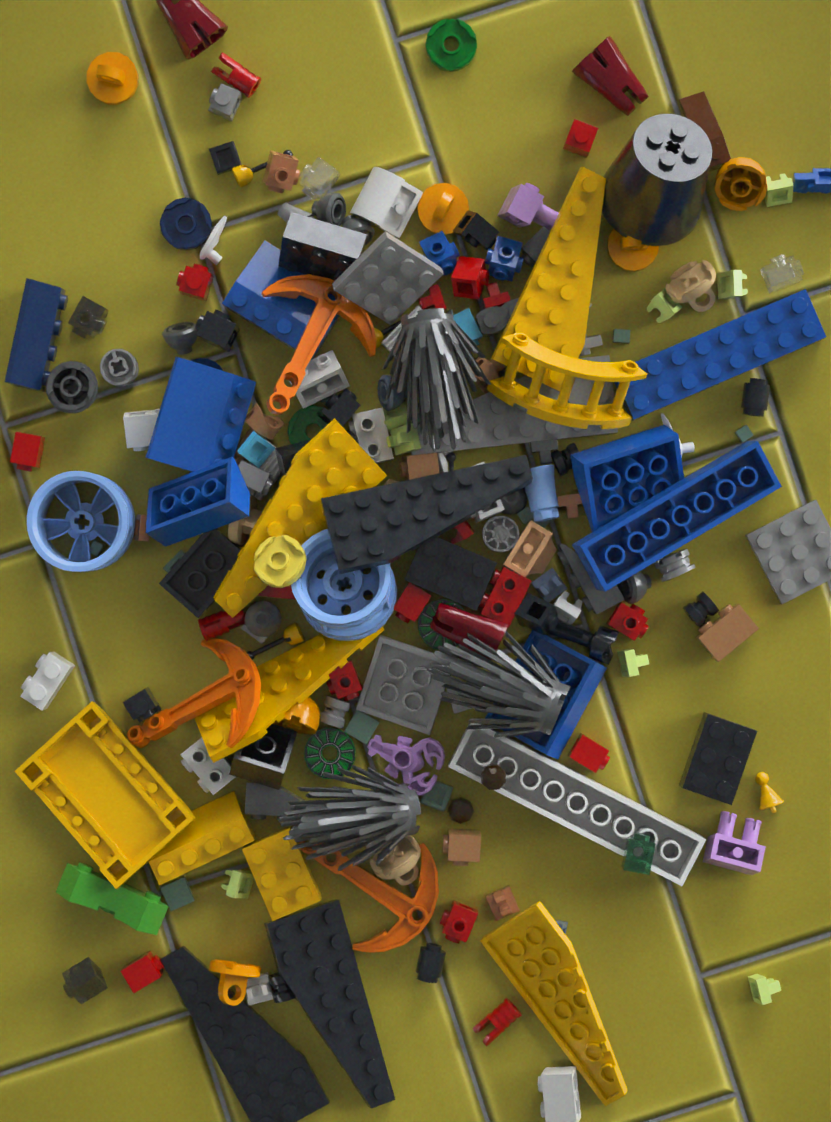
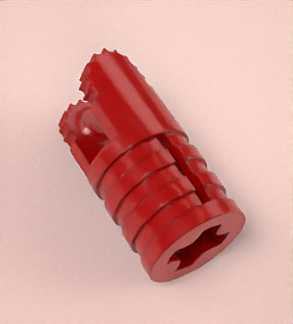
M222 52L219 60L233 69L232 72L228 74L216 66L213 67L211 72L250 98L259 87L261 78Z
M243 609L233 618L226 611L223 612L221 610L218 613L198 619V624L205 641L229 633L230 630L245 624L246 613Z
M505 998L497 1008L487 1014L472 1029L475 1033H479L490 1023L496 1027L483 1039V1043L487 1047L512 1022L520 1018L522 1014L508 998Z

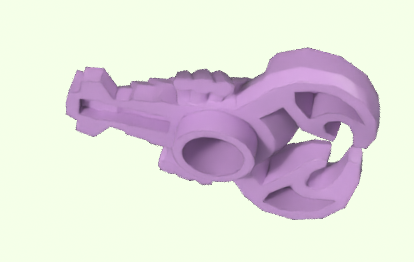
M375 735L374 739H370L367 746L369 749L368 754L372 757L378 753L389 762L385 768L386 773H389L391 777L397 778L400 770L403 783H409L408 788L410 790L415 789L418 796L425 795L432 790L436 784L437 775L434 774L428 782H425L424 779L430 775V772L420 773L416 776H413V772H417L424 767L422 752H424L425 759L431 767L434 765L433 757H436V769L440 770L442 768L445 752L439 741L429 737L421 739L410 747L412 739L399 736L397 745L383 743L381 735Z

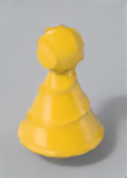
M759 772L755 777L756 783L761 786L759 810L770 808L771 813L777 812L775 806L782 804L784 800L767 785L769 780L768 774Z

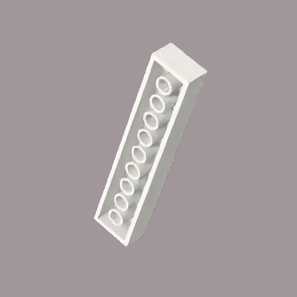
M469 723L468 726H469V725H484V724H482V723ZM494 729L465 730L448 763L449 768L481 783V771L487 765L498 764L505 770L506 783L500 789L494 791L683 886L706 841L703 836L510 737L494 738V735L499 733Z

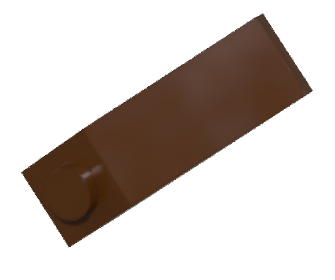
M705 92L679 99L684 117L699 125L710 140L712 160L709 172L720 169L722 164L728 162L731 157Z

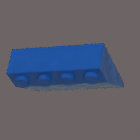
M265 240L237 278L222 304L230 311L295 350L316 306V302L301 295L296 299L281 296L263 298L261 293L278 280L289 276L307 275L296 271H288L278 266L280 249ZM328 294L329 299L335 301L334 295ZM335 315L311 360L317 355L340 315Z
M175 357L145 458L191 472L230 457L234 458L256 381Z
M666 425L570 454L574 479L592 532L684 478L679 435Z
M532 630L523 649L542 668L530 651L531 645H533L538 653L542 654L558 680L570 686L550 735L539 731L514 737L550 757L559 759L607 667L547 635H542ZM516 659L515 662L534 674L520 659ZM488 713L485 719H517L494 713ZM500 728V729H502L503 731H511V730H517V729H522V728Z

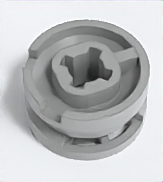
M113 349L108 351L101 359L100 372L103 378L110 384L124 387L135 381L138 376L139 365L136 358L128 351Z
M495 516L485 523L482 530V538L489 549L495 552H505L516 545L519 539V529L511 518Z
M687 548L654 562L656 569H659L661 574H663L662 582L696 568L694 564H690L688 558L690 553Z

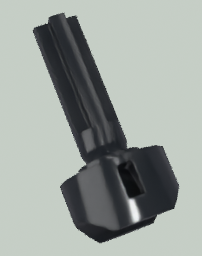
M558 621L553 631L548 630L546 633L585 647H590L589 658L609 665L613 657L611 644L615 642L619 631L600 625L598 631L593 634L592 632Z

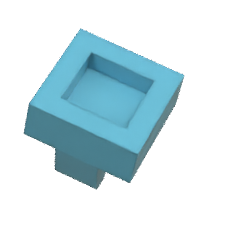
M253 431L237 452L257 468H260L274 451L275 447Z

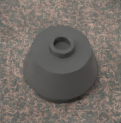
M68 361L59 364L51 371L46 382V393L49 401L58 410L65 413H79L89 408L95 401L98 393V381L94 372L88 366L80 362Z

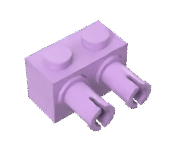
M525 183V185L520 184L510 189L497 216L519 228L530 225L533 221L551 230L559 213L543 204L544 196L539 194V188L530 183Z
M721 811L717 833H714L707 839L703 862L749 875L761 872L766 846L757 844L762 822L760 820L755 822L753 818H745L742 840L732 837L737 815L734 813L729 815L730 812Z

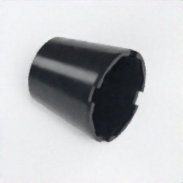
M676 114L654 115L644 120L638 126L603 176L606 178L602 213L607 222L624 237L628 235L642 241L641 244L663 246L678 242L691 233L700 218L712 160V146L704 130L692 120Z

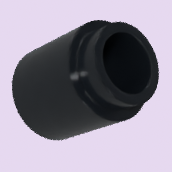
M750 378V383H744L741 403L744 415L764 417V411H767L770 392V385H765L766 380Z
M427 943L426 946L420 947L416 967L418 980L437 983L438 978L441 977L446 952L441 950V945Z

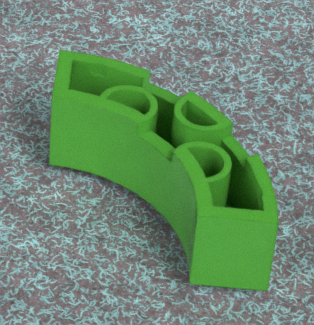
M79 862L78 866L67 863L56 893L68 902L83 905L97 911L101 908L103 911L113 914L115 919L129 925L136 931L153 935L158 934L169 907L160 901L161 896L150 891L145 893L126 883L119 889H115L103 874L93 871L92 866Z

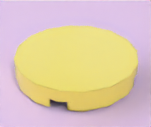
M288 535L270 537L261 543L255 552L254 570L260 580L271 587L283 588L292 585L301 577L305 570L307 561L305 550L297 540Z

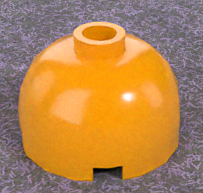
M732 158L722 164L717 171L714 184L715 193L719 198V202L730 210L745 211L747 207H751L754 204L757 206L765 198L767 192L765 171L758 162L751 158Z
M308 697L301 704L296 703L284 713L286 716L279 723L277 721L273 723L284 728L295 729L294 731H297L299 734H316L320 723L318 705L313 699Z

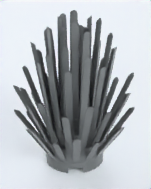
M444 308L417 311L416 317L409 319L408 314L400 317L402 329L382 370L386 369L389 362L395 356L390 371L392 377L385 400L389 399L391 390L397 388L398 384L397 393L402 392V389L404 392L403 403L408 381L407 433L411 431V414L413 428L416 429L418 426L419 400L421 434L423 433V444L426 445L428 443L429 435V445L436 452L437 449H440L439 437L443 438L444 433H449L451 449L455 450L456 446L459 447L460 438L463 442H466L464 430L466 424L463 412L465 414L468 413L470 420L477 424L479 423L466 379L473 392H477L474 382H477L475 375L482 377L486 384L491 385L470 352L477 353L480 358L486 357L478 349L475 342L454 321L452 309L447 313H444Z
M507 631L506 637L515 646H512L503 639V644L534 674L524 669L501 650H494L469 633H467V637L473 642L465 638L463 642L495 662L460 644V649L449 643H444L445 647L438 646L440 651H435L434 655L448 661L450 664L448 667L437 662H431L433 668L427 669V671L433 673L431 678L446 683L442 687L479 698L475 699L444 691L441 692V695L445 697L439 700L474 708L479 712L517 718H471L468 723L492 725H469L466 729L522 728L496 733L494 738L504 736L508 738L539 731L548 735L551 734L570 686L558 680L542 654H539L533 645H531L530 651L542 668Z
M352 765L353 770L365 776L337 767L339 772L355 778V780L323 772L322 774L325 777L373 790L341 787H297L300 791L309 792L306 794L308 798L344 799L287 801L292 805V811L284 812L287 816L280 817L279 822L282 827H293L289 831L290 835L283 837V840L294 839L295 842L309 840V842L294 845L291 850L315 845L312 847V850H317V852L308 855L305 860L352 847L341 853L342 856H346L366 846L367 849L340 865L338 871L343 870L352 863L353 867L364 863L389 844L378 854L377 866L405 836L415 835L419 831L420 826H416V815L421 814L420 802L415 789L410 790L408 788L409 783L398 784L367 767L368 771L355 765Z

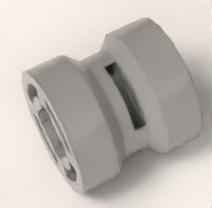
M327 695L324 702L326 707L320 714V721L343 728L345 723L344 715L345 712L349 711L351 703Z

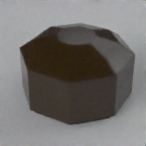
M498 764L487 765L481 771V783L489 790L500 789L506 783L505 770Z
M463 797L452 800L448 808L451 820L460 824L469 821L474 812L471 802Z

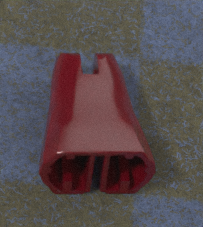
M156 0L159 9L168 22L187 59L198 56L223 37L228 30V26L199 0H179L175 5L171 0Z
M608 36L572 70L576 76L590 85L627 116L636 108L632 101L624 94L628 91L639 104H642L649 97L611 36Z
M443 603L438 605L435 616H433L430 623V628L438 634L491 661L492 659L466 645L463 639L465 638L473 642L467 637V633L497 651L509 624L478 616Z

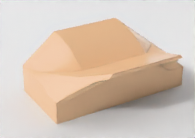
M530 520L521 533L516 545L510 551L504 565L525 578L530 574H543L557 551L552 541L553 533Z

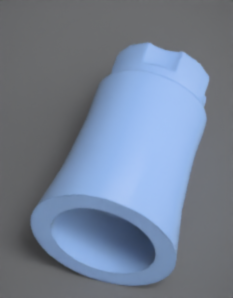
M554 465L530 468L533 480L532 483L524 488L529 501L530 511L533 513L534 522H544L559 518Z

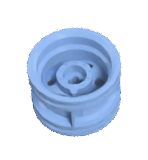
M328 529L311 536L302 544L307 559L306 566L301 577L291 585V588L308 623L322 635L338 641L363 639L377 632L393 613L397 601V585L390 563L371 567L369 574H363L364 569L339 574ZM321 570L325 571L324 577L318 579L317 573ZM349 584L351 588L345 589L342 592L341 587H347ZM373 594V598L371 600H366L363 598V595ZM318 599H327V602L321 605L318 603ZM346 605L351 607L349 615L342 614Z

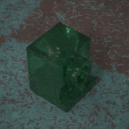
M634 833V837H627L621 865L623 870L650 875L655 842L649 840V835ZM636 847L643 849V853L640 856L633 854Z

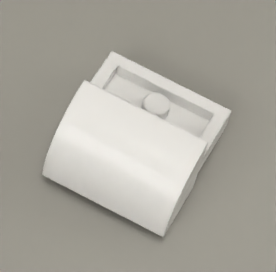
M373 167L350 213L388 232L395 238H400L423 192L405 182L403 178L385 169Z

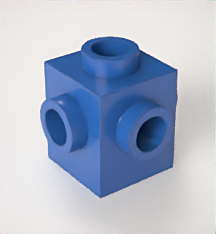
M443 231L419 241L424 257L442 268L444 273L442 276L449 275L454 271L457 263L456 258L460 254L455 243H449Z
M497 236L494 250L488 249L485 264L489 265L490 276L498 280L512 282L514 273H520L524 258L519 257L523 242Z

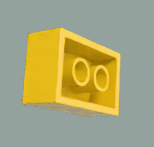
M292 826L257 839L242 848L272 921L317 903L322 898L309 864L305 860L304 853L300 848L291 850L299 842H295L294 839L283 840V837L290 835L289 831L292 829Z

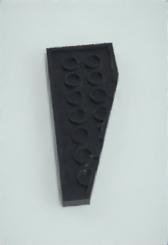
M526 455L321 498V505L339 574L392 563L406 552L419 548L427 540L433 537L436 538L468 520L476 512L487 509L492 503L505 496L506 498L532 483L533 477Z
M335 899L284 916L275 921L264 923L279 976L287 984L296 1001L300 1003L307 1017L325 1044L331 1049L340 1066L344 1068L367 1106L374 1108L395 1100L340 901Z
M184 945L160 959L250 1122H297L330 1103L305 1055L296 1050L283 1035L273 1029L244 1000L235 1006L223 1003L218 996L220 978H217L206 968L207 966ZM229 988L228 997L231 999L235 993Z

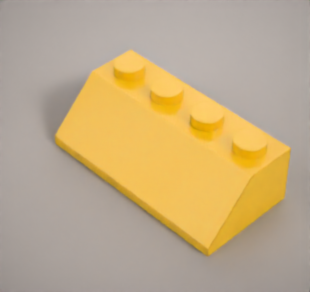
M235 790L192 810L191 812L196 819L148 861L159 886L255 841L256 835Z

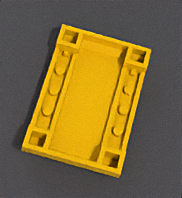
M91 701L15 770V773L27 787L40 797L100 867L99 870L115 889H119L196 819L189 807L141 752L131 744L127 736L107 713L94 701Z

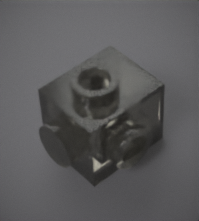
M82 296L68 324L74 327L72 332L86 339L87 335L95 338L96 334L100 335L107 324L105 318L109 311Z
M89 957L62 973L66 983L63 985L69 998L74 997L81 1005L108 988L101 969Z

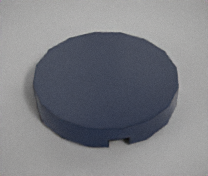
M186 197L176 199L166 206L160 219L162 235L170 245L177 249L186 251L197 249L207 241L211 234V215L206 207L197 200Z

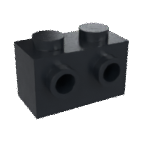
M216 309L214 313L207 311L205 316L200 315L195 325V329L198 330L196 335L201 340L227 352H230L240 330L235 323L231 322L229 315Z

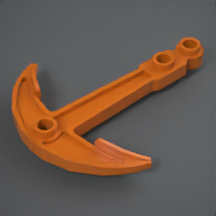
M310 274L289 276L271 284L261 293L263 298L281 296L296 299L301 295L316 302V306L294 354L273 388L274 393L267 400V408L274 415H282L289 408L290 400L295 396L306 374L305 369L336 314L352 324L350 331L361 341L369 357L375 356L376 335L367 311L334 291L332 285L334 280ZM328 294L334 295L335 301L329 299ZM284 380H289L292 383V387H287L284 384ZM273 402H278L281 405V409H276L273 406Z
M202 640L201 646L212 650L219 659L226 662L229 673L174 707L152 715L144 721L143 725L132 726L127 732L128 740L132 745L143 748L148 745L150 740L156 741L176 730L179 725L236 697L237 709L233 708L231 710L230 731L226 744L228 747L233 748L250 728L260 703L261 681L256 664L246 651L227 640Z
M424 843L419 844L421 849L419 881L421 883L414 897L407 896L359 865L353 867L352 863L343 870L338 871L340 865L350 860L348 855H341L342 851L334 852L336 855L335 861H329L326 855L314 858V860L333 873L344 876L399 917V920L388 931L384 929L367 940L352 944L353 950L375 953L403 946L421 933L430 921L439 895L438 870L431 852ZM308 846L300 848L306 854L317 852V850H312V847ZM414 911H421L422 917L415 919L412 915Z

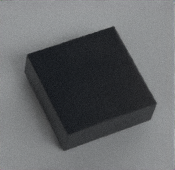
M234 141L209 149L218 175L242 165Z

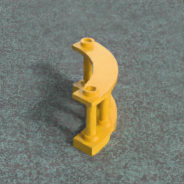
M522 332L502 337L501 342L512 349L504 377L489 380L491 385L488 384L487 390L512 407L516 403L528 409L526 414L568 427L587 429L588 425H601V429H614L630 425L632 416L622 407L630 382L647 377V373L639 368L635 362L631 360L594 362L573 358L538 344ZM521 356L537 364L529 389L514 380ZM547 368L565 374L557 400L539 394ZM576 377L594 380L587 405L568 403ZM605 382H619L613 402L611 404L598 405Z

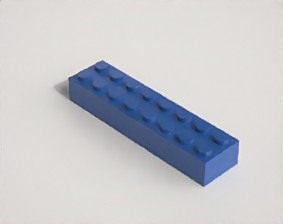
M804 289L636 361L635 363L638 367L647 373V377L630 382L623 404L627 413L632 416L631 421L826 338L807 290ZM614 382L616 388H618L619 382Z
M746 441L573 543L572 546L596 590L606 592L782 486L759 442Z

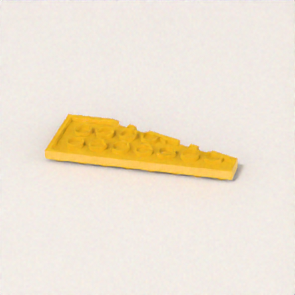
M580 167L491 357L492 360L508 366L512 349L502 343L501 339L504 336L520 332L548 349L566 356L579 358L585 345L606 178L585 167ZM521 356L517 372L533 378L537 364ZM547 368L542 384L560 392L565 374Z
M335 418L295 454L288 472L281 478L273 498L269 499L250 532V538L246 545L241 548L231 571L227 572L215 593L214 600L232 618L268 586L260 580L254 570V555L261 543L273 536L288 535L297 540L302 546L311 536L328 529L321 505V498L373 488L387 476Z
M383 626L377 632L354 641H338L319 634L259 665L257 669L261 681L260 703L250 728L233 748L228 747L226 744L230 731L231 710L233 708L237 709L236 697L195 717L200 734L213 763L261 739L268 733L266 729L275 721L279 723L286 716L284 713L294 704H301L330 678L329 674L337 667L342 668L348 663L347 658L358 649H364L384 631Z
M540 901L483 936L480 942L573 1065L576 1066L602 1103L607 1106L625 1096L628 1091L572 942Z

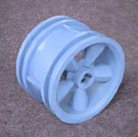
M68 471L58 474L40 486L29 504L27 531L30 541L37 553L45 561L62 570L88 572L106 568L124 555L134 536L135 512L128 495L114 481L98 474L85 471ZM91 482L100 487L91 504L81 503L76 483ZM55 496L69 509L65 519H46L48 508ZM113 505H116L118 511L119 526L104 524L102 513ZM83 515H85V519L90 521L89 526H85V529H82V525L78 524V519H83ZM67 532L75 539L68 558L58 552L50 541ZM99 536L110 547L102 555L91 560L89 541Z

